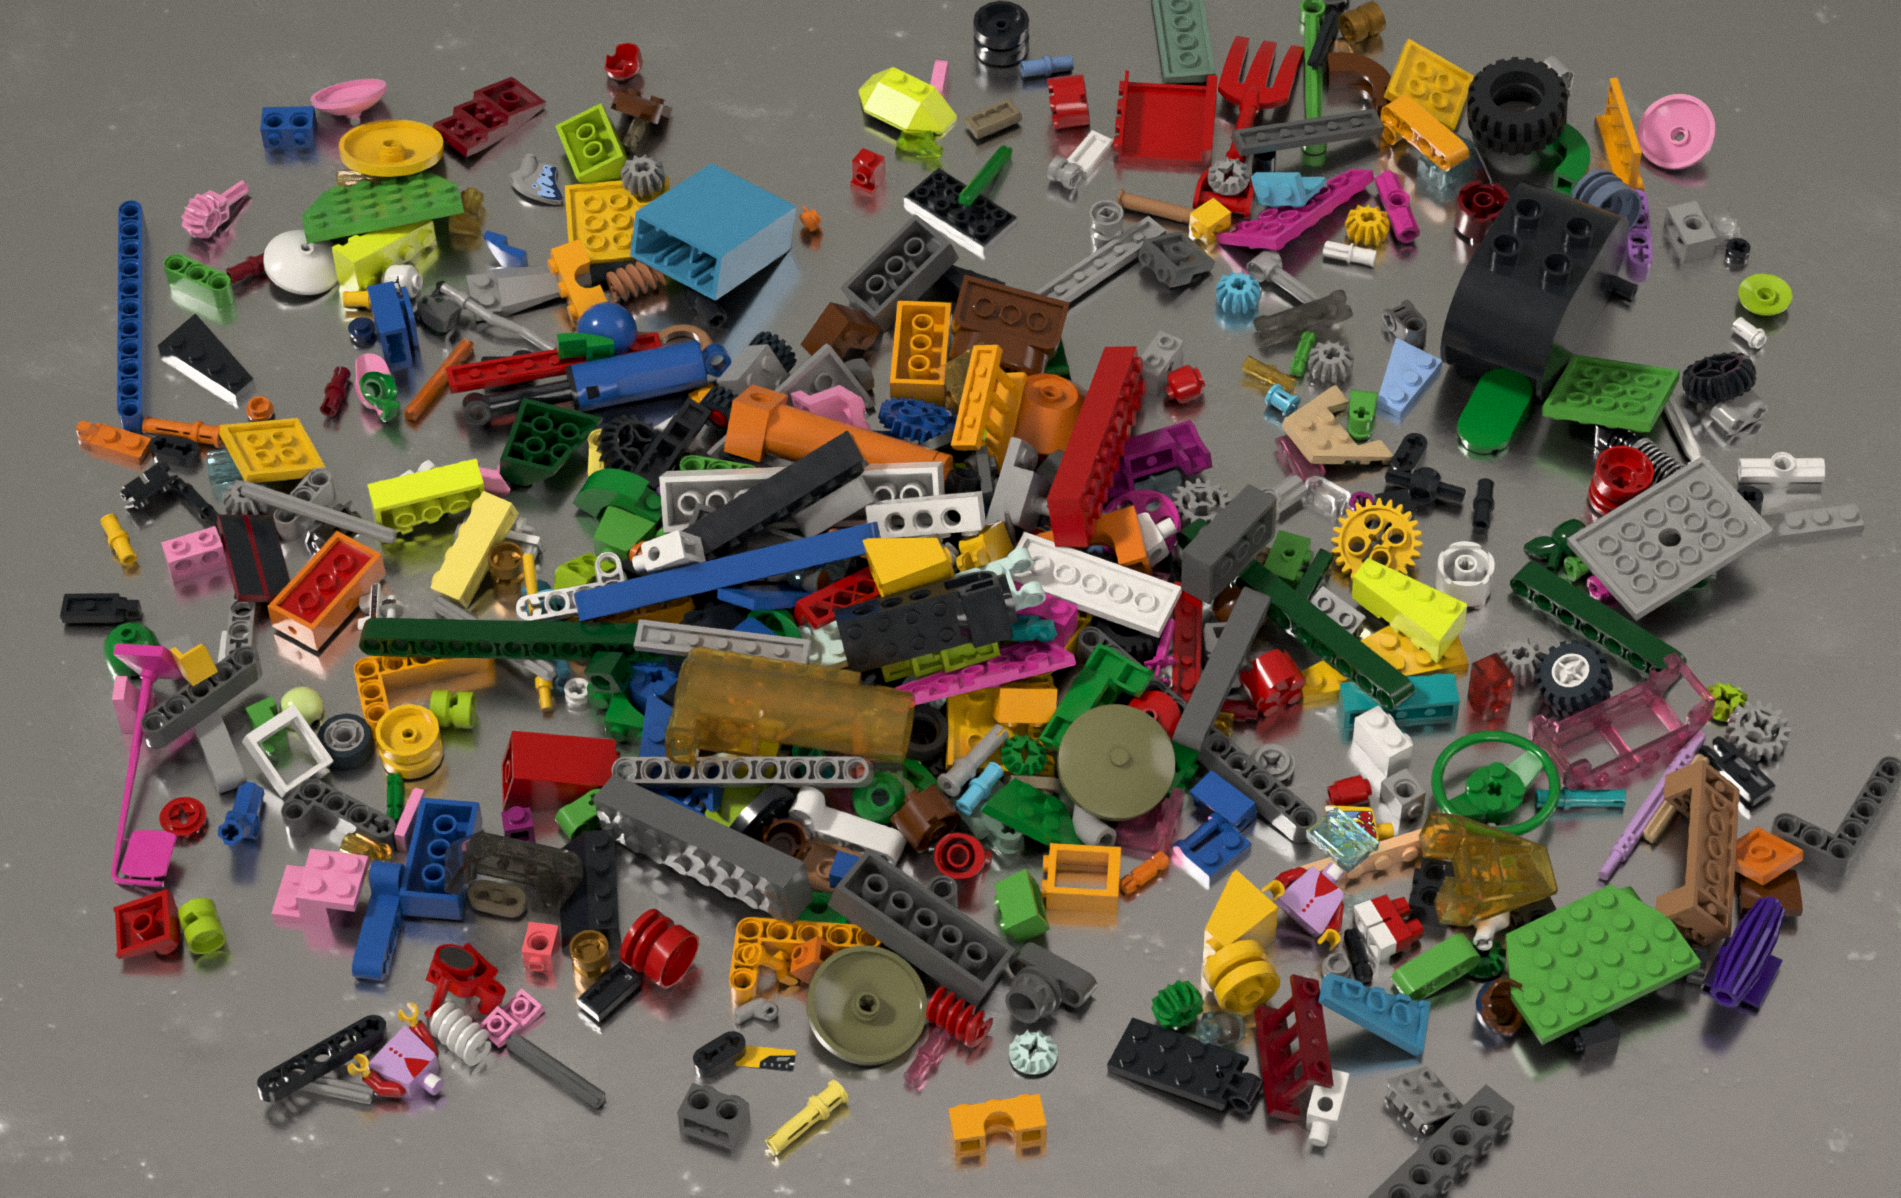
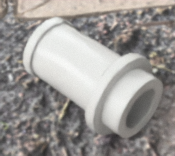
M1743 317L1738 318L1733 323L1737 328H1731V331L1746 340L1751 348H1760L1767 339V335H1765V331L1762 328L1757 329Z

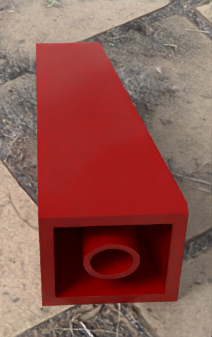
M512 731L501 764L503 812L508 811L514 806L530 807V810L562 808L586 795L591 790L601 789L612 777V766L620 758V752L616 751L615 740Z

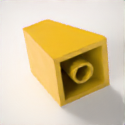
M867 538L862 540L869 569L881 597L956 577L951 565L953 561L947 547H941L938 538Z
M1237 870L1232 872L1205 927L1204 965L1217 951L1229 944L1251 939L1259 941L1263 948H1266L1276 940L1278 906Z

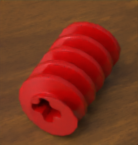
M941 986L927 1005L926 1019L931 1023L936 1022L938 1028L945 1029L946 1033L950 1036L955 1035V1038L960 1042H965L967 1047L974 1048L978 1046L988 1035L992 1027L993 1018H989L984 1022L986 1013L982 1010L974 1016L975 1005L971 1004L964 1009L966 1000L961 998L954 1003L957 994L950 992L945 997L947 987Z

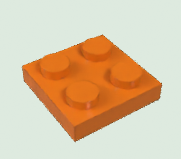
M1756 827L1737 840L1735 871L1762 886L1803 860L1802 849L1760 827Z

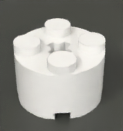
M1461 541L1449 545V549L1444 552L1442 551L1438 558L1435 580L1436 590L1467 603V607L1483 605L1492 589L1495 568L1493 556L1489 551L1487 554L1481 549V545L1474 542Z

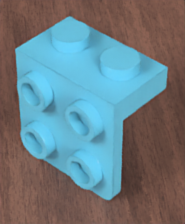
M1256 172L1251 176L1258 205H1269L1271 208L1280 206L1302 207L1306 205L1313 195L1319 193L1320 189L1327 183L1325 177H1301L1300 172Z

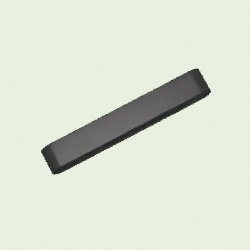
M1248 587L1243 588L1180 718L1172 742L1201 752L1271 603V596Z

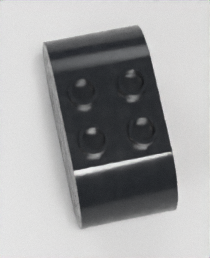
M1528 181L1519 183L1472 256L1459 281L1442 333L1440 347L1442 362L1451 365L1456 362L1462 352L1468 353L1536 379L1537 398L1546 401L1573 355H1577L1607 303L1623 260L1629 232L1628 219Z

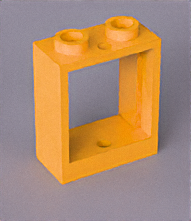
M1050 843L1049 855L1043 856V872L1048 873V878L1041 881V896L1046 897V909L1118 913L1121 847ZM1057 864L1108 867L1107 889L1055 887Z

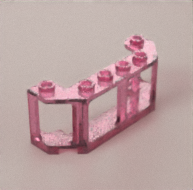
M1677 652L1665 656L1663 661L1666 663L1667 668L1658 673L1655 669L1650 671L1649 680L1560 722H1556L1553 717L1547 721L1542 714L1529 720L1527 738L1539 747L1547 749L1564 773L1562 783L1565 787L1576 790L1602 788L1620 776H1628L1635 769L1643 765H1651L1662 756L1680 751L1712 718L1715 699ZM1680 673L1703 700V702L1695 705L1688 712L1685 725L1662 698V694L1676 681ZM1651 708L1670 733L1630 750L1611 724L1642 709ZM1593 732H1600L1619 756L1591 769L1592 765L1586 758L1579 759L1570 764L1560 751V748Z

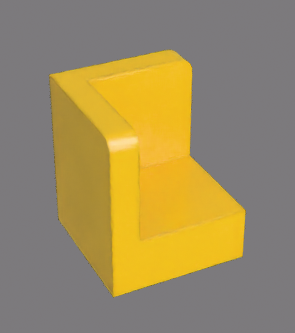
M202 643L184 654L176 647L170 649L182 676L192 686L218 672L206 646Z

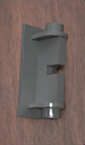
M351 500L345 505L339 503L332 508L333 510L361 518L357 511H350ZM316 520L307 528L308 534L305 542L308 543L310 540H313V547L319 551L334 535L336 528L344 535L349 530Z

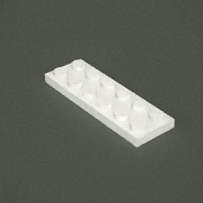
M1027 532L1023 533L1015 548L1028 549L1034 564L1027 572L1011 575L1012 580L1024 585L1032 581L1040 582L1046 594L1074 604L1081 611L1157 638L1160 637L1182 593L1181 587L1069 547H1055L1054 542Z

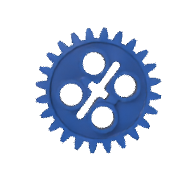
M900 397V400L892 398L891 400L886 399L885 403L882 402L878 419H880L879 423L884 424V428L891 429V433H898L901 438L908 437L912 442L918 440L922 444L936 436L953 431L958 415H953L954 411L945 410L944 406H935L934 402L928 404L924 400L917 401L914 398L905 399Z

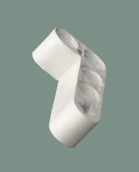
M605 552L598 556L595 563L596 583L521 597L516 605L517 618L520 621H553L578 616L573 593L625 581L619 557L612 552ZM605 560H610L615 564L616 569L612 573H605L601 570L600 564ZM554 598H560L564 601L565 607L561 611H553L549 606V602ZM544 600L546 614H541L542 608L533 610L532 616H527L526 612H521V610L525 609V604H530L531 608H538L541 604L540 601Z
M802 786L789 810V817L801 821L806 826L810 834V840L814 837L861 854L869 848L894 866H896L907 843V840L896 829L826 807L824 795L811 786Z

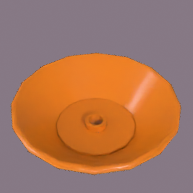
M1046 373L1027 375L1013 437L1027 442L1038 450L1037 454L1049 456L1058 449L1065 451L1088 391L1081 385L1058 375ZM998 382L995 383V386H994V392H995V393H996V390H997ZM990 404V409H989V413H988V417H989V418H990V416H991V412H992V408H993V406H992L991 404Z

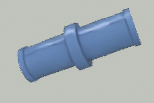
M1072 55L1053 58L1043 56L1042 59L1021 61L1020 69L1022 77L1039 74L1051 76L1055 72L1073 71L1074 63Z

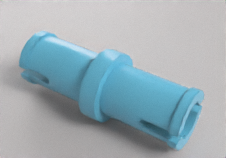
M989 762L979 777L971 780L968 790L956 802V808L962 814L971 815L981 800L989 797L991 788L1004 775L1001 766L997 763Z

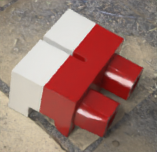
M1385 894L1354 906L1352 922L1360 930L1364 942H1367L1366 945L1378 965L1390 961L1391 955L1402 950L1405 953L1410 952L1411 943L1423 937L1424 928L1418 919L1406 923L1402 919L1410 915V907L1405 897L1390 900L1388 895Z

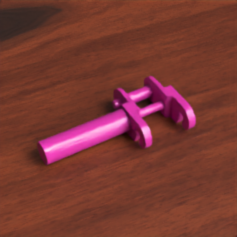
M1170 618L1161 633L1156 657H1153V660L1144 662V666L1151 671L1156 669L1155 677L1158 679L1161 668L1176 664L1174 657L1169 656L1167 659L1176 623L1175 620ZM1163 678V681L1159 679L1167 687H1170L1171 681L1169 679Z

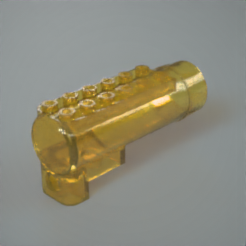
M702 646L695 647L689 651L688 657L683 661L679 672L674 705L665 732L666 756L673 763L695 767L700 749L745 757H758L762 741L846 754L865 758V760L903 764L911 737L915 693L881 685L861 684L860 672L741 654L734 651L710 649Z

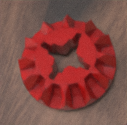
M179 797L171 800L162 808L159 821L165 832L173 833L177 838L179 836L189 838L191 833H199L200 827L206 825L207 813L204 805L199 800L191 797ZM182 811L187 817L186 824L180 821Z

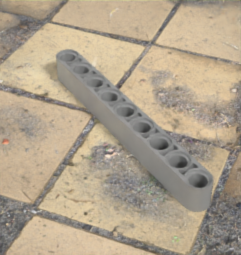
M622 757L616 760L612 766V775L614 774L623 778L622 772L624 768L633 766L632 776L625 780L643 788H703L710 786L717 788H769L775 784H783L787 788H801L802 786H811L813 788H861L869 785L874 777L871 765L860 757ZM660 765L662 767V774L657 779H652V769ZM716 765L719 766V775L714 779H709V769ZM802 765L806 766L807 772L805 776L801 779H795L794 772L796 768ZM831 765L835 766V775L830 779H824V769ZM860 765L864 766V775L859 779H853V769ZM690 766V775L685 779H680L679 772L681 768ZM741 766H748V775L743 779H738L736 775L737 770ZM770 766H777L778 772L776 776L772 779H766V770Z

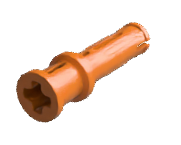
M146 416L142 423V431L145 434L170 435L195 441L198 445L201 443L211 444L219 449L224 446V442L219 435L220 425L224 424L213 426L206 425L203 421H196L191 424L152 418L150 416Z

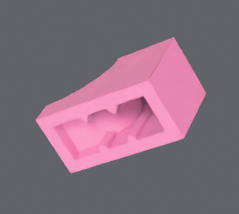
M116 676L112 697L122 734H133L140 690L130 683L127 676ZM151 693L148 712L158 706L155 693Z

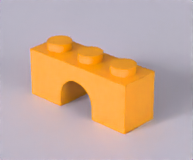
M581 239L550 249V259L547 260L550 273L552 275L556 274L558 278L557 288L560 296L567 299L569 304L567 311L571 321L576 320L578 325L580 317L589 307L597 303L607 302L601 285L593 288H584L576 282L577 277L589 273L590 260Z
M1021 1094L1016 1098L991 1099L985 1103L960 1104L956 1107L948 1108L949 1127L955 1156L986 1151L985 1135L989 1130L996 1127L1010 1130L1014 1135L1016 1146L1047 1141V1125L1040 1094Z

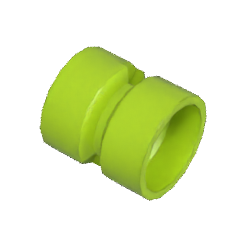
M433 690L430 700V711L438 719L439 727H449L453 723L455 728L472 729L476 716L475 692L457 691L453 695L449 690Z
M196 898L186 902L179 908L178 918L184 931L188 948L192 953L208 954L216 951L225 943L226 935L213 900L209 898Z

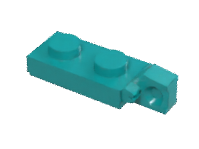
M1017 615L1018 623L1011 624L1013 638L1007 640H1016L1018 642L1033 641L1035 639H1038L1040 642L1053 641L1057 636L1053 624L1054 621L1041 620L1038 615Z

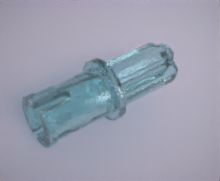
M1173 470L1155 477L1149 475V479L1135 483L1134 487L1135 490L1145 489L1163 492L1180 486L1182 478L1178 470Z

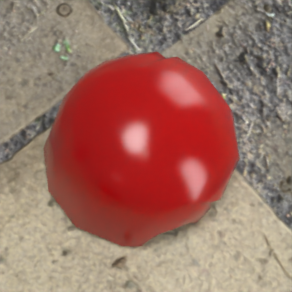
M632 43L617 45L613 56L606 55L604 66L606 74L610 78L619 81L634 78L640 72L643 65L640 49L636 44Z

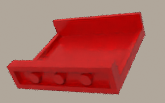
M1125 70L1124 81H1119V96H1123V99H1118L1117 114L1121 115V118H1116L1115 133H1119V136H1114L1113 152H1118V163L1211 167L1218 75H1207V86L1129 82V70Z

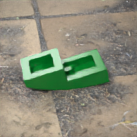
M587 333L557 334L558 358L566 359L586 356L588 362L613 357L614 340Z
M906 758L902 762V777L910 781L918 789V792L925 790L932 784H936L939 787L933 775L917 760Z

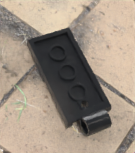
M1133 1017L1107 1063L1109 1072L1219 1110L1225 1108L1229 1099L1230 1104L1236 1109L1243 1112L1251 1111L1264 1085L1258 1076L1248 1072L1242 1073L1249 1062L1248 1056Z

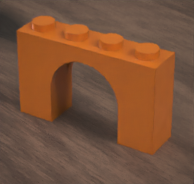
M1134 505L1103 514L1102 518L1097 521L1096 535H1092L1088 547L1095 545L1110 547L1116 551L1119 565L1146 575L1152 574L1141 522ZM1052 530L1035 535L1054 542ZM1069 547V548H1072V549L1081 551L1082 549L1087 548V547Z

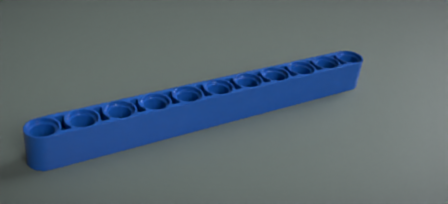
M135 200L123 202L118 209L117 411L122 429L139 434L142 432V423L146 417V222L141 204Z
M866 523L576 592L573 595L579 621H587L718 590V588L735 586L865 555L862 540L881 538L878 523Z

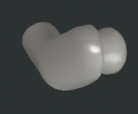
M755 998L733 1010L734 1017L739 1024L751 1017L768 1021L774 1020L779 1012L778 1006L774 1002L762 998Z

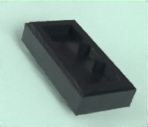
M619 961L577 998L578 1005L600 1021L642 984L641 977Z

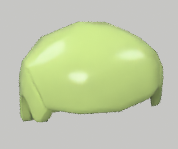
M300 686L289 690L283 695L279 713L294 704L309 726L316 719L321 720L324 701L317 691L309 687ZM291 724L287 726L288 728L294 730Z

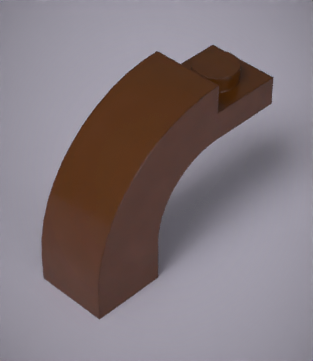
M1346 52L1327 53L1326 77L1328 89H1354L1364 93L1371 100L1373 109H1375L1381 120L1382 107L1391 103V101L1384 98L1391 79L1388 71L1376 61L1359 54Z

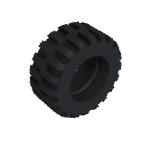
M1511 57V60H1497L1494 65L1490 63L1483 68V72L1479 71L1475 75L1468 88L1467 117L1472 135L1476 140H1481L1483 146L1488 149L1491 147L1494 152L1499 154L1505 152L1509 156H1516V154L1523 153V156L1531 155L1532 151L1535 150L1537 152L1544 150L1546 145H1552L1557 140V137L1561 136L1566 125L1568 93L1565 88V82L1560 76L1558 77V73L1552 67L1548 69L1547 64L1541 61L1538 63L1534 62L1532 58L1526 57L1525 60L1518 59V57ZM1509 101H1525L1536 107L1525 112H1510L1498 106Z

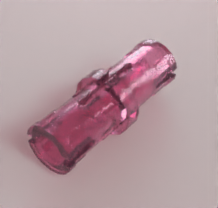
M934 1028L923 1047L917 1049L915 1052L916 1058L903 1075V1078L909 1084L914 1078L913 1086H920L929 1069L936 1066L940 1052L950 1040V1036L946 1031L943 1030L939 1036L941 1028Z

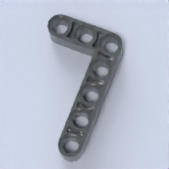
M1886 756L1878 762L1835 834L1789 813H1781L1774 818L1770 833L1802 849L1803 860L1801 862L1833 877L1845 876L1899 789L1901 783V760L1896 757Z

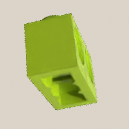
M588 552L559 565L554 574L555 583L553 590L596 583L595 563L598 556ZM606 560L600 564L601 570L605 573H612L616 569L614 564Z

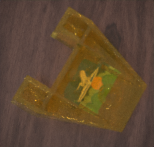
M1430 811L1419 834L1423 857L1451 860L1456 877H1445L1434 900L1439 923L1470 926L1557 894L1558 887L1547 846L1458 814Z

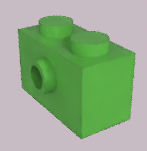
M1279 530L1264 567L1296 590L1305 575V567H1309L1314 558V551H1311V539Z
M1026 869L994 883L997 893L994 901L998 910L1002 913L1003 918L1000 919V925L1006 936L1011 935L1020 944L1050 930L1039 884Z

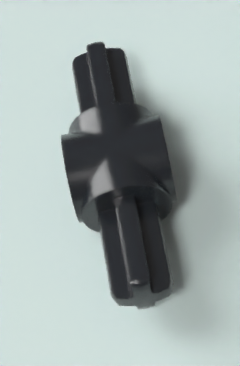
M1421 467L1418 470H1414L1413 474L1389 468L1385 474L1384 481L1386 483L1407 488L1410 497L1420 504H1429L1432 501H1436L1437 497L1457 503H1462L1465 498V488L1442 482L1439 472L1430 467Z

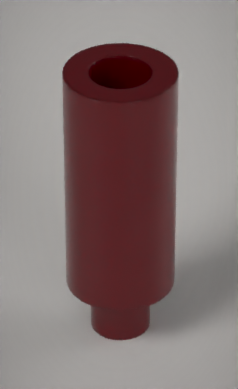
M1226 698L1217 718L1246 723L1247 718L1258 719L1259 709L1249 707V702Z

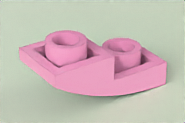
M521 988L502 1009L497 1006L480 1024V1030H487L489 1032L488 1039L500 1048L507 1044V1039L513 1033L520 1034L529 1027L545 1009Z

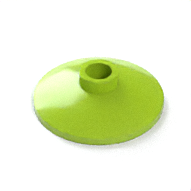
M1754 274L1741 282L1738 289V298L1747 310L1758 315L1772 316L1784 312L1790 306L1792 290L1783 279L1775 275Z

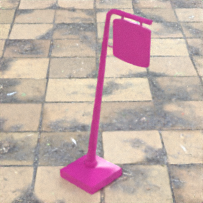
M116 644L113 655L139 674L142 683L111 876L119 884L163 887L164 882L154 881V878L166 876L177 836L165 831L138 830L132 832L130 839H123L143 738L141 719L148 712L153 683L157 682V679H186L182 676L171 652L166 647ZM123 840L129 841L121 872L128 875L129 879L117 876ZM132 876L140 878H151V881L132 879Z

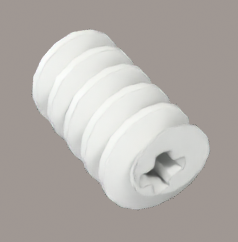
M447 1002L431 1016L427 1023V1029L432 1036L438 1038L442 1044L447 1045L449 1050L455 1052L456 1056L464 1059L466 1064L474 1066L481 1062L490 1052L492 1045L490 1041H487L489 1032L485 1029L480 1030L481 1026L479 1023H472V1018L468 1015L464 1016L463 1010L460 1008L455 1009L456 1007L453 1002Z

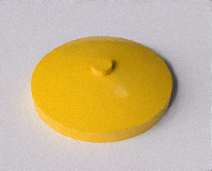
M390 119L365 123L349 130L342 136L339 142V156L345 166L362 174L380 177L404 176L421 172L435 165L444 153L442 135L435 128L427 124L411 120Z

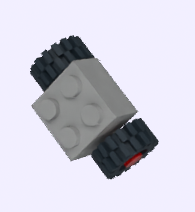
M762 331L743 349L716 381L720 388L718 386L711 388L699 403L712 411L711 416L705 423L707 427L712 426V431L716 433L718 430L719 435L724 436L727 434L732 403L736 397L752 384L774 391L790 377L788 373L796 365L797 359H795V352H790L792 347L785 345L786 341L784 339L779 340L777 334L772 336L771 332L767 331L765 333Z

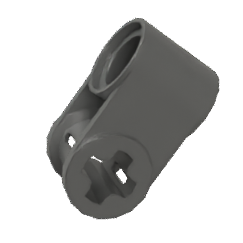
M1409 300L1402 301L1400 306L1391 310L1386 308L1382 311V319L1385 326L1398 339L1419 349L1425 346L1427 321Z

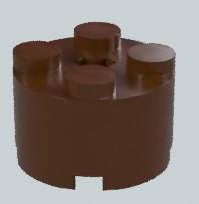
M932 784L921 792H918V790L911 791L903 800L905 805L891 817L890 822L918 853H923L937 845L935 840L941 835L945 837L951 834L959 824L961 815L936 784Z

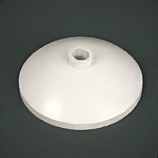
M291 230L274 237L265 249L263 258L265 271L276 285L286 291L300 295H314L325 292L338 282L331 248L335 244L331 240L307 244L304 230Z

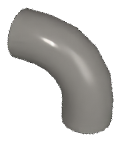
M1076 804L1074 805L1072 823L1079 840L1084 845L1113 847L1116 841L1115 830L1104 824L1100 818L1094 817L1083 811Z

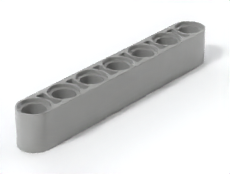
M188 633L160 642V645L166 647L169 651L176 647L182 654L194 648ZM174 680L178 691L189 684L187 680ZM217 709L195 725L193 730L217 790L221 794L238 788L239 785L245 784L247 780L220 711Z

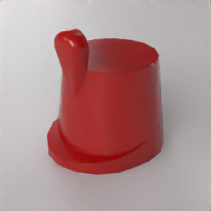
M952 833L946 835L938 842L934 852V860L942 874L953 879H964L975 876L980 872L984 864H989L992 860V852L984 849L981 842L974 836Z

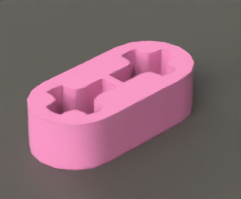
M935 60L930 85L936 87L944 98L949 74V61Z

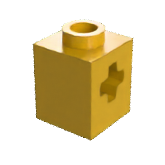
M1214 198L1190 213L1189 231L1193 237L1201 240L1206 245L1217 239V233L1223 230L1226 233L1230 231L1231 212Z

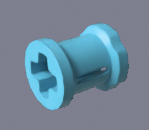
M1278 383L1269 389L1264 403L1268 406L1273 405L1282 411L1283 416L1288 417L1297 411L1301 398L1297 395L1292 396L1283 390L1282 385Z

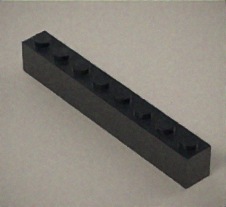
M845 431L682 531L701 537L706 561L719 559L718 556L724 552H732L743 545L742 541L751 536L758 537L765 533L767 526L775 521L777 523L785 521L792 515L791 512L799 507L805 508L816 501L815 497L823 492L830 493L840 486V482L848 477L852 479L861 475L865 471L864 468L870 464L853 435Z

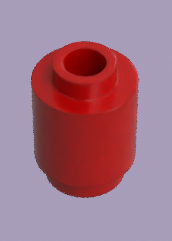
M1361 774L1334 781L1333 785L1327 786V793L1331 805L1357 806L1368 803V796L1372 795V789L1369 780L1363 779Z

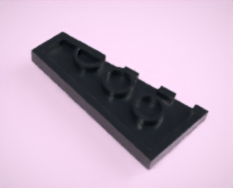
M196 313L158 345L161 354L236 402L255 386L254 378Z

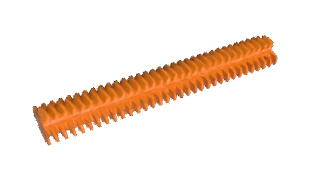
M462 339L403 410L405 413L404 417L407 420L416 421L420 414L428 407L427 405L441 391L440 389H443L442 387L447 384L445 367L462 365L471 355L470 353L474 351V343L472 341Z

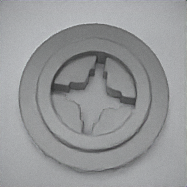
M1226 156L1224 160H1216L1215 164L1209 167V185L1219 194H1238L1249 183L1250 172L1246 163L1240 162L1238 157L1234 160ZM1233 170L1234 177L1230 176L1224 182V173L1227 174L1229 171Z
M1265 744L1256 748L1250 755L1251 758L1280 782L1285 779L1289 780L1291 774L1295 772V758L1284 746ZM1267 762H1268L1269 764H1273V763L1276 762V763H1277V769L1274 768V767H1271V768L1268 769V768H1267Z

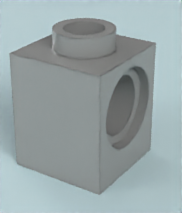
M1406 768L1381 781L1380 799L1399 822L1408 817L1413 818L1424 809L1426 792Z

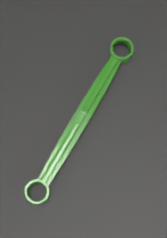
M1302 0L1300 3L1299 19L1305 24L1304 89L1306 119L1322 117V67L1312 70V67L1307 65L1320 31V24L1325 16V3L1322 0ZM1307 10H1316L1318 13H1309ZM1327 143L1303 146L1302 149L1308 154L1317 155L1326 150Z

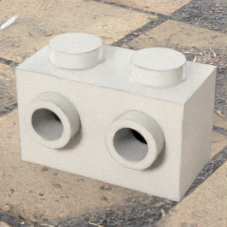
M1378 705L1355 718L1353 739L1386 778L1410 766L1413 748L1412 740L1406 733L1401 732L1389 713L1386 714Z

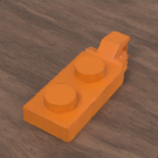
M80 420L75 428L78 439L84 440L87 445L91 446L93 451L129 462L141 464L150 450L149 445L152 438L107 424L96 423L94 425L91 422Z

